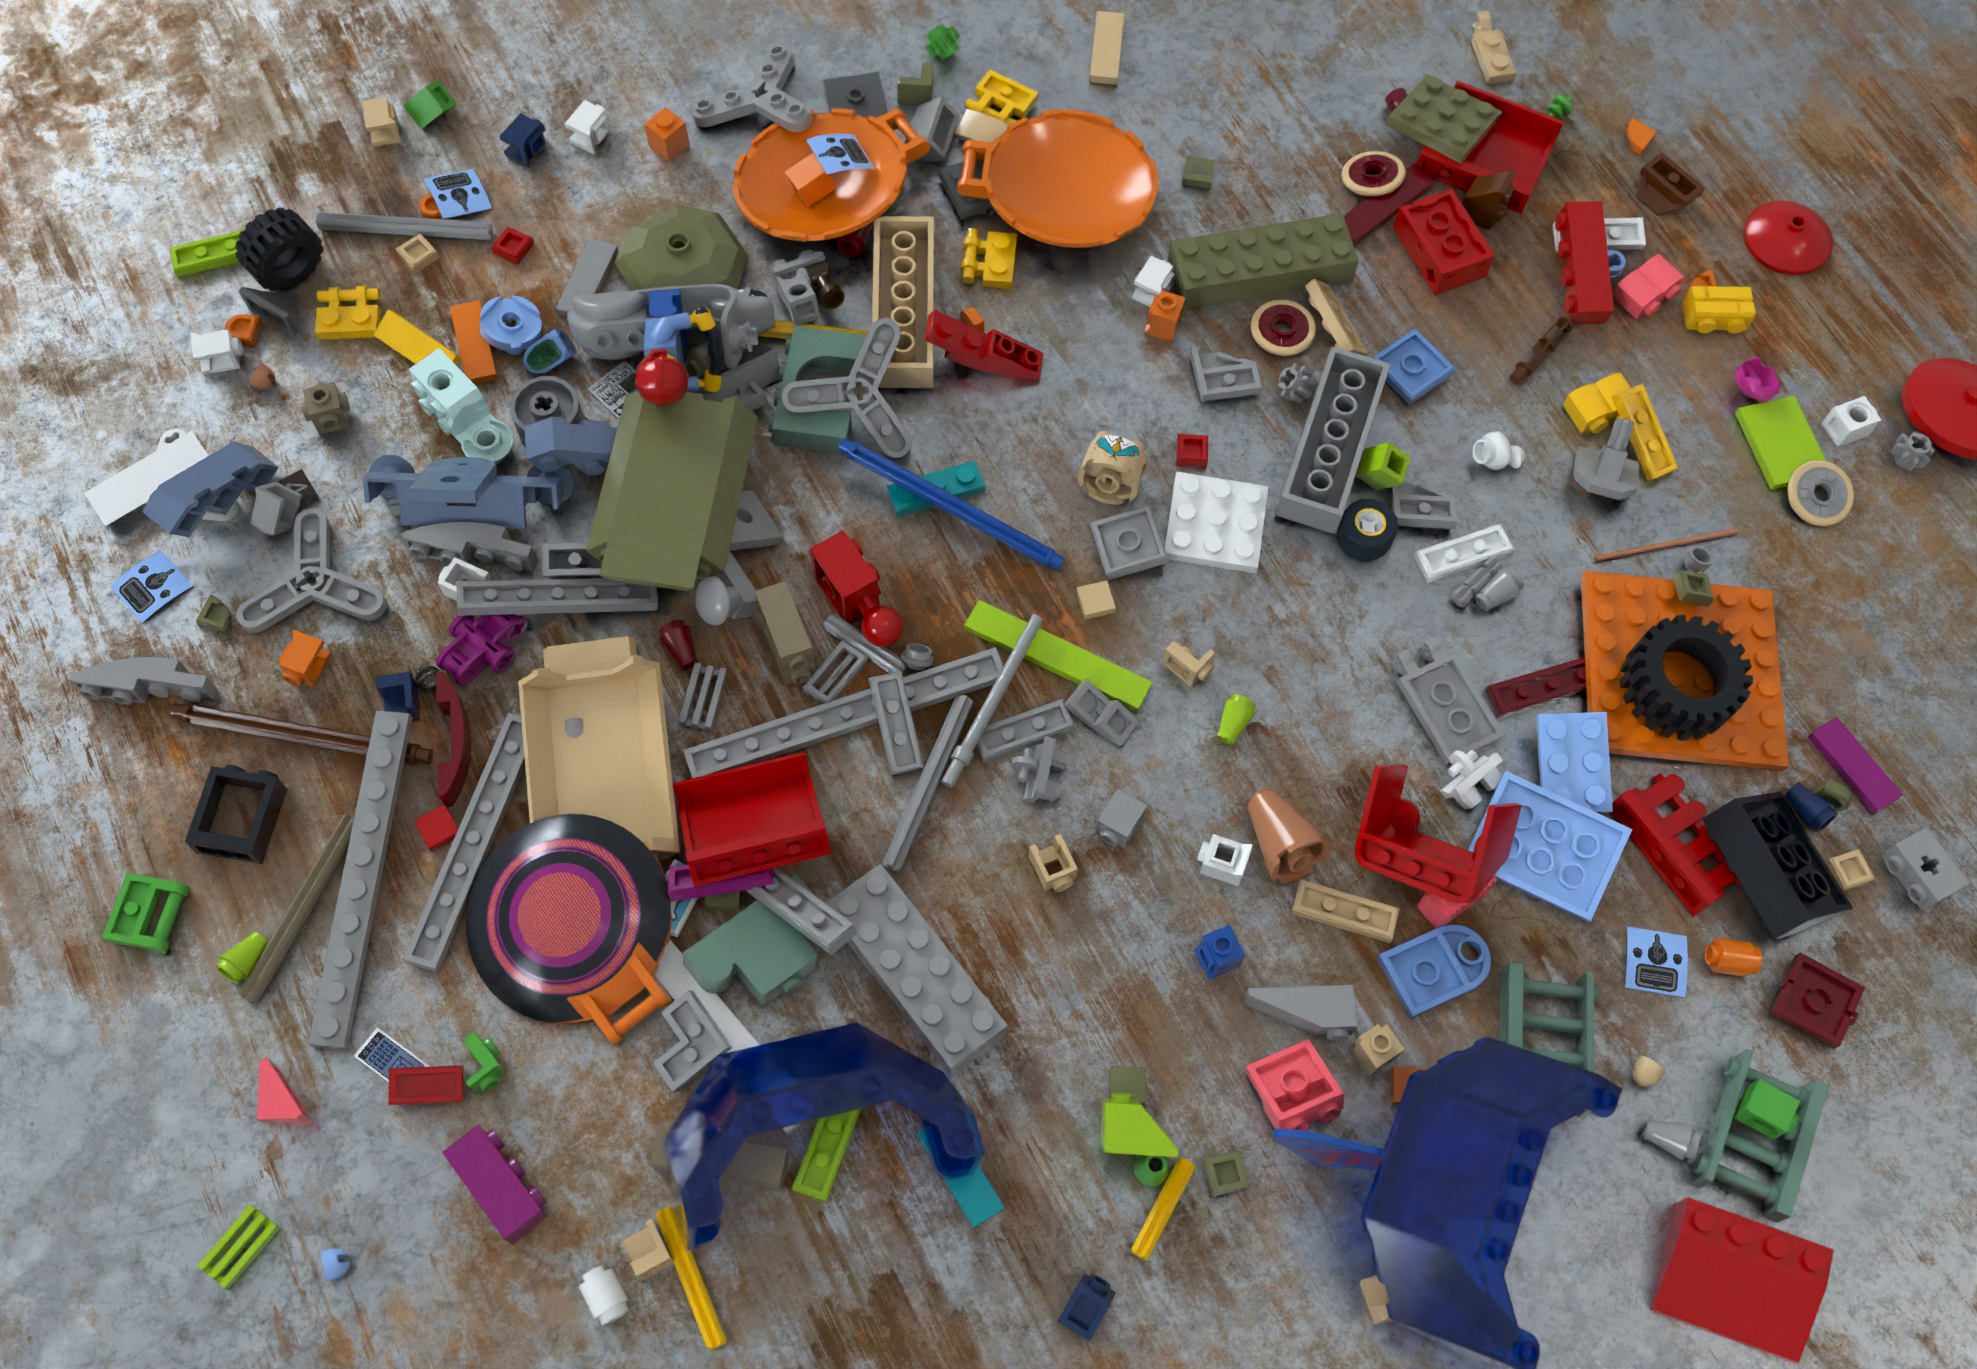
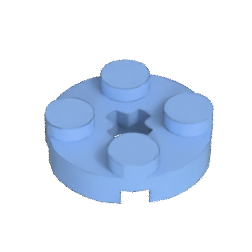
M500 296L491 299L483 306L480 314V334L495 348L506 351L511 355H519L524 349H527L540 338L542 326L538 308L529 300L519 296H511V299L501 300ZM514 320V321H516V326H515V327L506 326L505 323H504V321H507V322L510 323V322H512V321Z

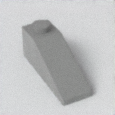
M1353 985L1248 988L1243 997L1244 1005L1315 1036H1327V1040L1330 1041L1348 1039V1035H1352L1358 1027Z

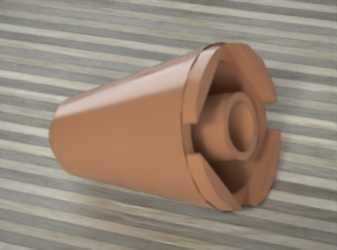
M1261 789L1250 797L1247 809L1272 881L1275 882L1278 879L1281 884L1296 882L1313 873L1314 870L1311 866L1318 860L1323 864L1332 852L1328 839L1278 792L1272 789Z

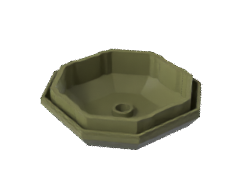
M677 205L627 229L615 260V266L631 290L701 284H722L738 289L748 261V254L720 213Z

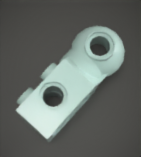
M440 348L408 369L414 381L411 383V387L421 398L418 400L420 406L429 416L434 414L438 418V425L448 436L452 434L461 443L466 457L482 458L497 464L509 454L513 445L511 430L506 424L496 420L490 414L479 389Z

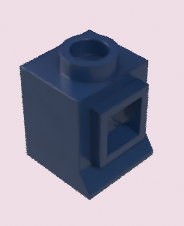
M520 113L499 136L501 141L511 145L504 151L505 155L529 168L531 158H534L546 145L543 134L546 131L545 126L538 119H531Z

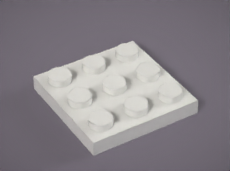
M1176 472L1164 545L1168 560L1256 574L1259 564L1269 486Z

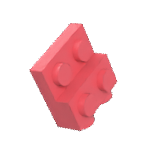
M1309 1039L1246 1066V1074L1262 1099L1263 1110L1275 1129L1306 1131L1310 1123L1319 1119L1324 1123L1335 1120L1340 1115L1341 1110L1344 1109V1093Z

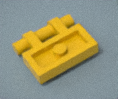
M989 69L975 88V96L980 98V100L977 102L969 98L965 104V109L977 111L1007 124H1012L1016 121L1012 119L1013 115L1020 118L1027 116L1038 101V92ZM993 104L1001 108L1002 111L998 112L989 107Z
M968 229L967 237L963 240L965 257L960 265L962 281L970 284L973 283L974 276L983 277L982 287L1012 289L1017 234L988 231L987 241H983L978 238L979 231L977 229ZM976 255H985V262H978Z
M356 286V289L341 290L340 287H329L328 290L317 291L319 303L329 302V307H319L316 311L315 334L318 340L375 337L373 334L380 324L381 311L378 305H369V301L381 299L380 289ZM357 301V305L342 306V302Z

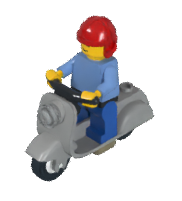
M722 284L665 286L641 290L578 295L573 300L574 310L569 311L567 314L569 332L573 341L581 346L583 351L591 357L617 360L632 357L644 351L645 358L640 362L636 370V388L644 400L654 405L657 404V406L674 404L683 398L686 392H699V388H703L709 393L717 392L721 387L724 359L728 368H735L742 357L743 349H748V352H752V345H758L757 335L770 330L775 325L773 303L765 293L748 287L738 290L737 288ZM709 342L707 344V352L711 358L710 369L705 370L704 379H698L697 376L688 377L685 370L683 349L687 348V344Z

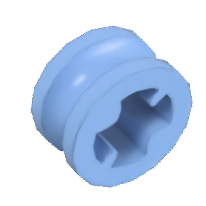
M1608 249V260L1614 264L1612 267L1609 266L1610 278L1613 280L1620 276L1626 260L1619 251Z

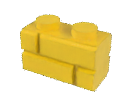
M1690 286L1682 300L1686 330H1698L1700 333L1727 330L1732 334L1747 330L1756 314L1754 302H1752L1751 287Z

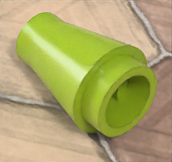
M1232 694L1231 698L1225 701L1216 738L1226 744L1234 745L1236 739L1255 716L1254 709L1256 704L1245 696Z
M253 931L243 941L219 956L220 962L215 966L216 969L234 984H238L242 979L246 980L268 943L267 939L258 932Z

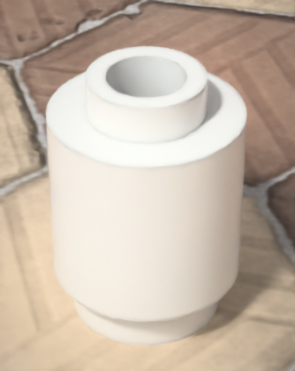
M601 1265L582 1276L584 1283L578 1288L594 1320L599 1319L601 1325L605 1326L629 1312V1308L626 1305L628 1298L613 1268L604 1270Z

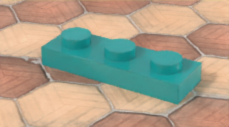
M976 460L919 476L960 499L985 492L986 486ZM896 484L887 485V493L896 518L935 507V505Z

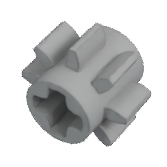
M1293 363L1292 367L1283 370L1278 386L1284 389L1281 396L1289 401L1294 400L1299 404L1302 402V399L1309 398L1314 393L1317 383L1316 380L1311 378L1314 371L1305 365L1301 367L1296 363Z
M1914 431L1910 437L1902 433L1895 441L1896 445L1890 451V453L1895 454L1894 459L1897 465L1912 471L1916 465L1923 469L1931 461L1930 457L1935 452V449L1931 448V441L1927 436Z

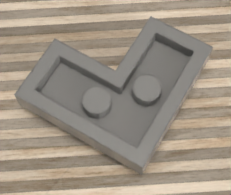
M691 990L686 991L661 1012L680 1040L653 1062L672 1092L681 1090L732 1048L694 991Z

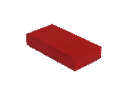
M464 1065L389 1068L388 1105L463 1102Z

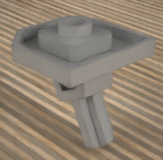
M1617 418L1607 445L1603 444L1601 451L1578 446L1575 454L1573 479L1585 490L1617 500L1636 494L1639 479V462L1626 458L1628 455L1626 447L1634 427V422L1625 418Z

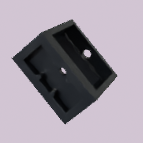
M225 765V768L211 766L185 843L197 854L263 864L287 788L278 779L276 774L269 771L259 770L256 774L246 772L244 769L234 765ZM226 784L264 790L248 839L209 833Z

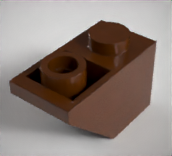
M1506 171L1475 178L1462 203L1475 225L1490 230L1495 220L1501 221L1508 207L1504 202L1508 204L1515 190V186L1511 185L1515 176L1514 172Z

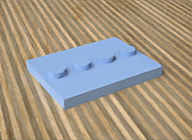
M1508 771L1503 772L1489 805L1518 803L1522 807L1508 859L1495 874L1496 878L1582 920L1590 922L1632 829ZM1488 807L1470 843L1468 851H1474L1475 843L1479 836H1481Z

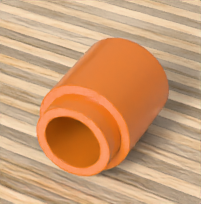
M1715 938L1705 949V962L1709 964L1713 972L1749 976L1759 972L1762 965V952L1759 947L1753 946L1751 942Z

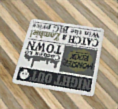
M623 361L589 387L588 390L617 418H620L625 397L638 390L635 382L636 370L626 361Z

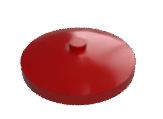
M1951 358L1932 359L1920 364L1913 370L1903 385L1902 402L1907 416L1913 425L1937 446L1958 456L1977 459V365Z

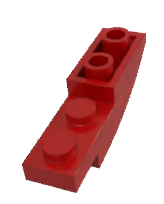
M937 310L929 314L924 340L944 349V358L999 376L1036 381L1040 378L1043 352L995 329L986 334Z

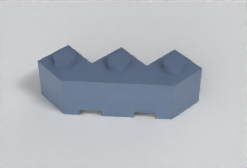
M562 417L546 418L524 427L526 459L544 473L556 471L560 467L572 463L588 476L599 475L607 470L617 428L610 427V422L583 419L582 425L565 423V418Z
M233 441L160 484L150 495L148 503L142 512L169 534L190 537L207 511L226 515L243 489L255 491V487L268 484L279 467L253 446Z

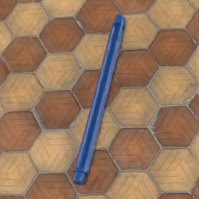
M845 438L841 440L837 450L847 455L849 460L860 464L1044 566L1049 565L1058 571L1062 566L1065 558L1055 553L1054 549L860 445V443H853Z

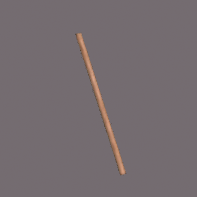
M1736 528L1595 555L1594 561H1603L1735 535L1738 531Z

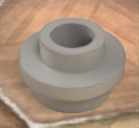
M909 643L906 646V650H903L901 653V659L911 669L924 670L925 667L933 664L932 650L925 645Z

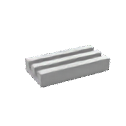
M842 640L803 686V692L808 696L809 694L812 695L817 702L827 703L838 699L869 662L868 656ZM844 652H848L849 654L847 655V657L833 671L831 676L822 685V687L819 690L816 689L815 687L829 672V670L834 666V664L839 660V658L844 654ZM857 658L858 660L854 663V665L849 669V671L844 675V677L839 681V683L834 687V689L829 693V695L826 696V693L831 689V687L836 683V681L841 677V675L846 671V669L851 665V663Z
M700 663L694 664L678 721L680 726L712 732L728 675L727 668L720 667V670L711 665L702 667ZM704 675L693 720H689L700 677ZM712 677H715L717 681L706 722H700Z

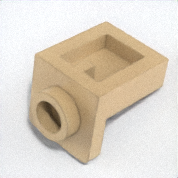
M1173 641L1165 649L1162 664L1192 687L1199 679L1204 681L1215 668L1213 661L1216 653L1210 649L1198 661L1189 648L1180 646Z

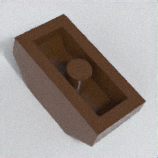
M1661 152L1642 167L1640 171L1641 183L1636 198L1656 215L1660 216L1673 209L1686 207L1702 195L1705 187Z

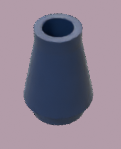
M1800 782L1791 787L1785 794V797L1791 802L1807 827H1813L1817 832L1827 827L1838 815L1833 809L1834 805L1805 788Z

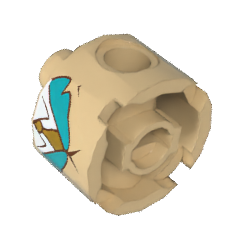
M1107 431L1097 433L1096 438L1090 442L1077 475L1078 484L1081 488L1085 485L1089 489L1087 495L1105 504L1121 505L1125 499L1130 498V501L1134 500L1140 487L1141 478L1147 467L1144 444L1139 440H1129L1121 436L1112 435Z

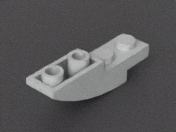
M476 522L438 523L405 531L401 537L411 555L420 559H427V557L438 559L448 566L454 557L471 564L473 557L484 563H492L494 561L505 564L508 568L516 571H521L522 569L534 571L538 562L532 545L512 541L506 527Z
M140 657L106 662L73 673L69 678L71 684L85 698L99 700L100 697L111 698L113 701L125 705H130L132 702L146 704L149 693L162 698H166L168 695L180 696L182 699L190 702H200L201 699L214 701L218 690L207 676L191 674L179 659L162 657Z

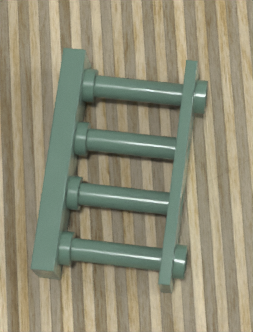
M1509 962L1501 971L1499 1108L1514 1110L1522 1103V1100H1525L1526 1097L1577 1103V1118L1582 1119L1593 1113L1594 1109H1597L1599 1089L1594 1087V1005L1598 1001L1599 989L1598 985L1594 984V972L1584 973L1577 980V985L1528 980V976H1524V964ZM1527 994L1577 999V1019L1529 1014L1526 1009H1523V997H1526ZM1527 1028L1576 1033L1577 1054L1528 1048L1527 1044H1523V1031ZM1526 1062L1577 1068V1089L1528 1083L1527 1079L1523 1078V1065Z
M1745 1049L1735 1057L1731 1056L1725 1066L1724 1075L1728 1078L1704 1153L1701 1152L1698 1155L1693 1167V1172L1697 1174L1694 1186L1702 1188L1712 1183L1714 1178L1763 1199V1204L1766 1205L1763 1217L1778 1223L1790 1218L1792 1215L1829 1084L1815 1079L1798 1088L1750 1068L1749 1065L1754 1051ZM1761 1079L1800 1101L1795 1112L1799 1115L1795 1128L1790 1134L1785 1133L1782 1135L1786 1139L1783 1151L1777 1153L1729 1131L1734 1113L1741 1100L1739 1097L1744 1081L1753 1083ZM1724 1145L1773 1166V1171L1776 1172L1773 1184L1767 1186L1720 1165L1719 1161Z

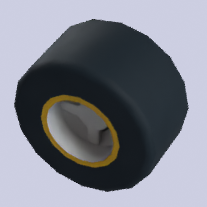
M1375 499L1357 500L1344 510L1337 530L1338 542L1343 551L1353 558L1362 561L1376 560L1383 557L1393 544L1398 530L1397 517L1393 510L1381 501Z

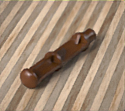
M1560 317L1544 336L1538 340L1532 347L1535 355L1527 363L1523 361L1518 362L1515 366L1516 370L1509 376L1513 384L1518 385L1525 377L1528 378L1532 375L1535 369L1573 330L1572 321L1566 317ZM1557 324L1559 329L1550 338L1545 337ZM1562 331L1566 332L1559 342L1554 345L1553 340Z

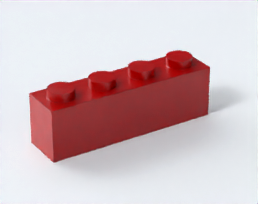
M1602 201L1566 202L1560 213H1557L1555 219L1556 231H1560L1561 240L1558 245V256L1563 260L1561 284L1566 289L1564 312L1568 313V318L1573 324H1604L1613 314L1614 305Z

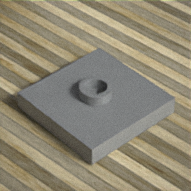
M1150 505L1090 522L1091 531L1107 581L1169 563Z

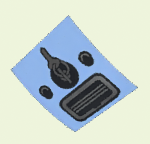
M828 134L806 139L827 175L850 169H875L853 134Z
M473 169L423 179L443 219L492 209L487 194Z
M160 550L132 567L110 587L143 623L164 604L190 589L193 585Z
M1627 926L1625 988L1686 997L1688 969L1687 936Z

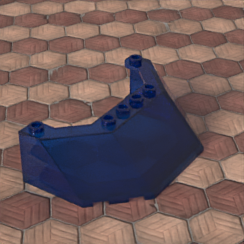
M857 1022L718 1055L663 1140L686 1249L689 1251L708 1246L718 1237L721 1225L720 1215L723 1209V1200L718 1182L746 1137L894 1101L918 1115L935 1173L943 1180H956L973 1175L985 1153L975 1116L943 1071Z
M1482 1037L1475 1041L1473 1046L1447 1055L1438 1060V1064L1429 1069L1418 1070L1409 1075L1361 1215V1221L1364 1231L1370 1233L1375 1252L1371 1256L1378 1280L1384 1283L1389 1303L1385 1305L1389 1319L1468 1359L1501 1369H1536L1540 1357V1345L1532 1333L1518 1326L1504 1277L1550 1130L1584 1110L1597 1117L1605 1118L1611 1116L1617 1108L1622 1088L1589 1070L1490 1037Z

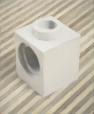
M1862 396L1833 407L1821 424L1838 448L1869 436L1880 423L1881 418L1867 398Z

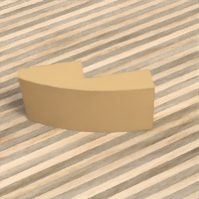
M967 109L954 134L959 140L963 141L975 140L992 143L995 138H999L1006 132L1007 126L1010 124L986 114Z

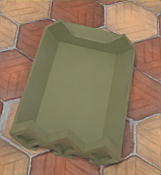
M638 390L625 397L586 552L602 563L599 572L600 576L609 580L689 591L694 589L696 578L703 580L725 572L758 418L755 413L736 399L723 397L722 402L703 399L704 394L686 392L679 401L665 406L648 403L640 396Z

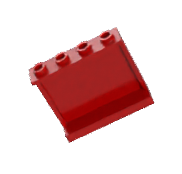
M1457 80L1454 88L1463 90L1467 94L1483 102L1490 103L1493 107L1501 110L1500 118L1462 164L1424 145L1417 165L1434 180L1464 192L1469 191L1477 177L1512 171L1515 173L1511 185L1515 186V190L1508 204L1505 202L1504 204L1508 205L1507 209L1522 214L1564 121Z
M805 752L673 783L687 851L685 854L694 888L831 854L824 820H822Z

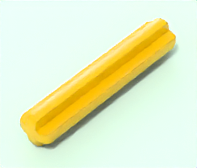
M1182 1157L1177 1159L1131 1248V1253L1142 1260L1149 1259L1195 1170V1165L1189 1160Z

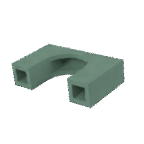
M794 325L792 337H787L785 343V355H788L787 361L782 362L780 366L779 379L782 381L781 388L775 389L774 406H777L775 414H770L768 422V432L773 433L774 445L843 454L837 449L843 438L849 441L851 439V412L825 410L793 413L784 407L781 394L784 387L789 383L808 380L817 374L836 373L849 375L865 340V334Z

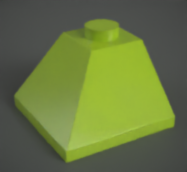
M1111 1093V1098H1103L1100 1142L1104 1153L1178 1157L1179 1150L1172 1138L1139 1100H1133L1132 1094Z

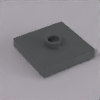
M879 72L823 80L829 113H831L832 108L855 110L856 115L866 118L870 115L878 118L888 112Z

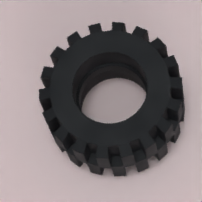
M277 208L275 211L273 209L267 210L265 214L257 215L252 222L249 221L245 225V230L240 232L238 236L240 240L235 245L237 249L235 254L242 266L264 289L275 292L278 289L285 291L289 287L294 288L301 281L308 279V276L317 269L316 265L320 263L322 259L320 255L323 253L320 237L297 213L291 209L285 210L284 208Z

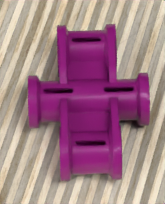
M517 614L481 615L476 621H474L473 615L457 616L449 626V634L456 639L439 653L436 665L441 670L446 669L455 677V682L460 686L471 683L489 663L495 673H501L513 663L516 651L508 646L524 633L528 620L523 615L518 616Z

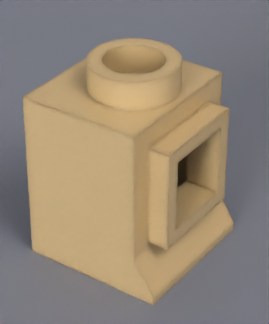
M387 97L362 101L365 127L367 132L371 133L373 147L402 142L399 134L398 116L393 103H388Z
M1061 833L1054 836L1052 846L1039 851L1036 844L1029 846L1028 858L1045 891L1054 888L1055 892H1061L1073 885L1072 880L1076 879L1078 868ZM1058 861L1062 871L1049 876L1045 866Z
M1377 1024L1360 1035L1354 1044L1347 1048L1368 1078L1374 1075L1377 1069L1386 1062L1390 1061L1392 1063L1405 1050L1387 1024L1382 1028Z

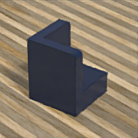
M410 671L377 676V689L384 699L385 711L409 713L413 718L412 722L420 721L418 684Z

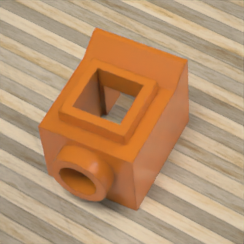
M1161 290L1159 296L1155 295L1149 309L1147 327L1144 333L1173 342L1176 325L1182 319L1186 298Z
M293 630V640L288 643L278 660L279 666L284 672L281 677L286 682L295 686H300L302 683L314 687L332 653L322 649L324 645L323 640Z

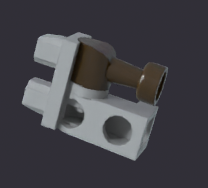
M812 249L801 252L796 260L788 262L787 260L780 259L773 262V268L771 269L776 290L789 310L794 325L799 326L820 318L815 291L820 290L819 299L827 309H835L844 302L845 294L839 285L832 283L829 264L825 261V255L822 251L815 253Z

